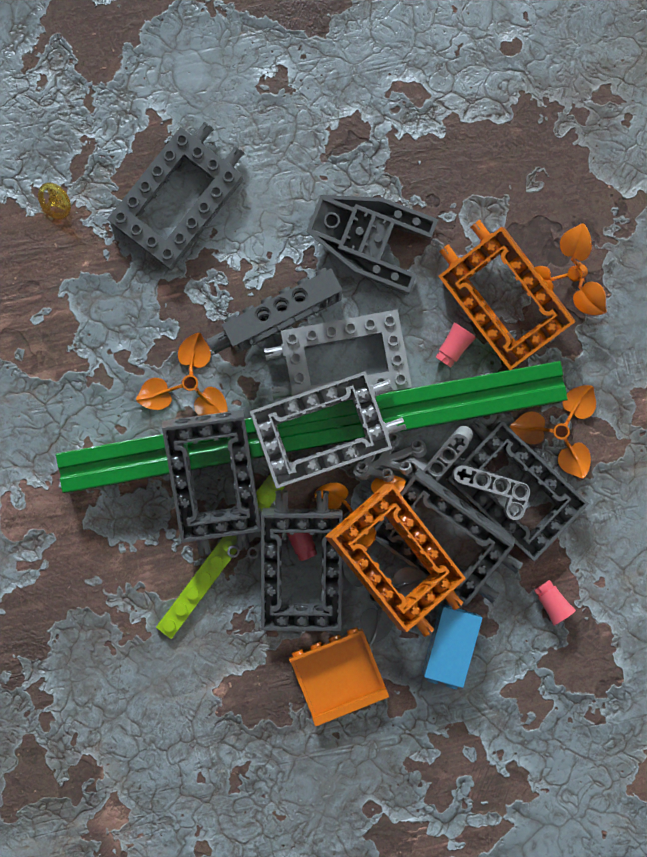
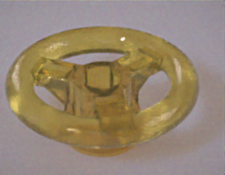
M51 182L40 186L38 201L44 212L55 219L67 217L71 210V203L64 189ZM46 189L49 194V202L47 204L44 200V191ZM58 206L64 211L62 213H55L51 208Z

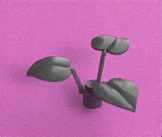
M342 559V567L347 580L354 586H363ZM402 568L394 575V581L397 584L394 588L398 589V593L406 597L428 576L416 568ZM368 592L369 601L374 603L378 610L369 608L364 611L360 618V626L369 644H374L388 635L392 629L393 622L384 611H381L379 604Z

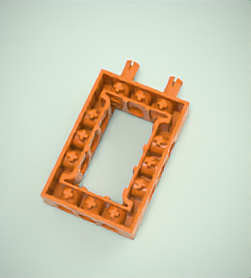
M481 220L475 222L476 225L473 224L470 228L481 240L480 244L462 258H458L449 244L446 245L439 253L448 262L449 268L438 277L507 368L512 370L576 321L504 227H500L497 231L490 234ZM499 255L502 262L508 265L516 277L514 278L519 280L528 292L527 295L531 296L540 308L539 311L548 317L517 341L469 280V278Z
M384 484L325 536L375 601L401 631L408 632L416 625L422 635L426 637L430 635L428 631L432 633L434 628L424 616L444 598L453 610L459 608L458 604L460 606L463 604V601L458 597L454 589L466 579L392 484ZM384 516L430 573L406 597L398 593L391 584V579L387 578L379 569L380 565L374 562L367 554V549L363 545L356 543L361 536L367 535L369 533L368 530L378 521L382 522Z

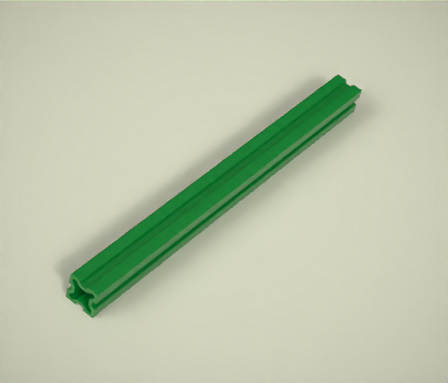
M561 361L388 392L376 396L375 400L383 422L388 423L403 417L404 423L396 425L405 424L406 430L399 431L403 432L567 401L568 398L563 382ZM353 399L277 425L286 453L344 443L366 437ZM247 418L245 421L251 459L265 457L253 419ZM163 434L56 453L62 493H72L170 475ZM227 437L218 438L216 441L209 439L198 441L195 444L194 442L187 443L192 470L231 463Z

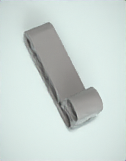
M467 426L457 428L429 462L422 457L407 456L405 461H409L415 467H412V472L405 476L411 479L419 468L435 481H438L467 448L473 438L472 430ZM447 449L453 451L454 454L449 453Z
M461 465L454 468L452 477L455 482L507 497L504 507L505 516L511 520H519L523 517L530 496V489L527 484ZM462 469H464L465 474L472 475L473 471L474 474L471 478V483H469L470 478H462V480H460V476L457 475V472L462 471ZM480 474L486 477V483L483 486H479L476 482V478ZM499 480L505 483V489L501 492L495 487ZM518 486L524 488L525 492L522 497H517L515 494V489ZM516 505L519 508V513L513 517L510 515L509 509L511 506Z

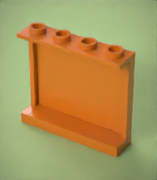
M358 627L347 630V634L344 636L334 635L328 638L329 642L321 644V641L310 645L311 649L304 652L303 649L292 652V656L289 657L315 727L389 697L363 629L358 630Z

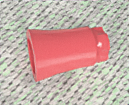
M454 322L436 358L451 368L454 362L458 361L463 352L477 337Z
M286 533L295 554L298 555L299 561H304L317 555L316 546L310 533H294V535Z
M550 580L534 590L536 595L539 596L538 599L549 615L553 626L576 611Z

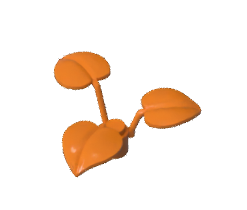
M582 223L565 232L560 239L562 253L565 256L571 257V261L575 264V266L569 268L568 273L551 277L548 267L536 266L535 268L552 291L554 289L552 281L569 277L570 280L575 282L579 281L578 288L580 290L573 295V301L577 309L589 315H602L607 313L606 293L603 287L597 282H587L582 286L583 282H585L584 278L588 274V269L577 260H586L592 250L589 230Z
M198 332L189 336L178 349V360L182 365H189V375L182 379L180 385L167 389V383L161 378L148 379L142 385L136 397V401L140 405L153 410L164 409L172 401L169 392L183 388L186 391L195 390L200 396L194 402V409L198 416L227 412V403L221 391L215 387H207L202 394L197 388L198 379L193 376V366L196 368L204 367L211 357L210 348L201 333Z
M591 385L579 386L567 393L568 400L563 402V408L571 413L565 423L557 424L554 429L544 428V417L533 411L522 414L510 425L511 430L527 444L542 442L544 440L543 431L554 433L555 437L560 440L564 439L568 448L560 451L558 464L563 471L579 478H585L587 475L591 456L588 448L583 443L578 442L572 446L567 439L570 430L567 425L573 415L579 419H585L594 413L596 398L594 387Z
M395 475L390 482H384L383 479L375 478L371 484V490L375 493L384 484H392L401 494L405 488L406 480ZM328 483L316 490H321L322 499L323 490L329 491V509H339L343 503L350 513L353 512V509L344 500L349 494L348 489L344 485ZM374 527L368 530L369 533L367 535L361 536L356 543L368 549L376 539Z

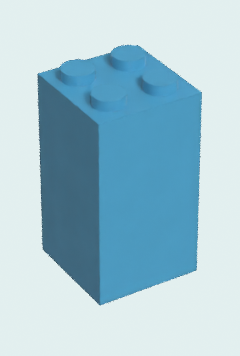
M440 603L434 631L432 632L422 668V674L427 679L426 681L438 684L439 681L444 682L446 687L456 690L458 687H464L482 622V617L479 614L459 608L453 610L451 606Z

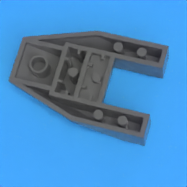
M320 195L306 232L354 272L409 296L417 274L380 259L393 228L430 242L439 219L385 198Z

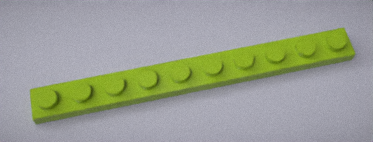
M271 473L256 492L258 507L261 511L262 508H270L276 500L275 491L281 490L282 492L285 488L284 486L276 489ZM225 536L220 540L156 626L158 630L170 639L174 637L232 559L227 551L230 546L237 544V536ZM231 548L230 554L235 555L237 549Z

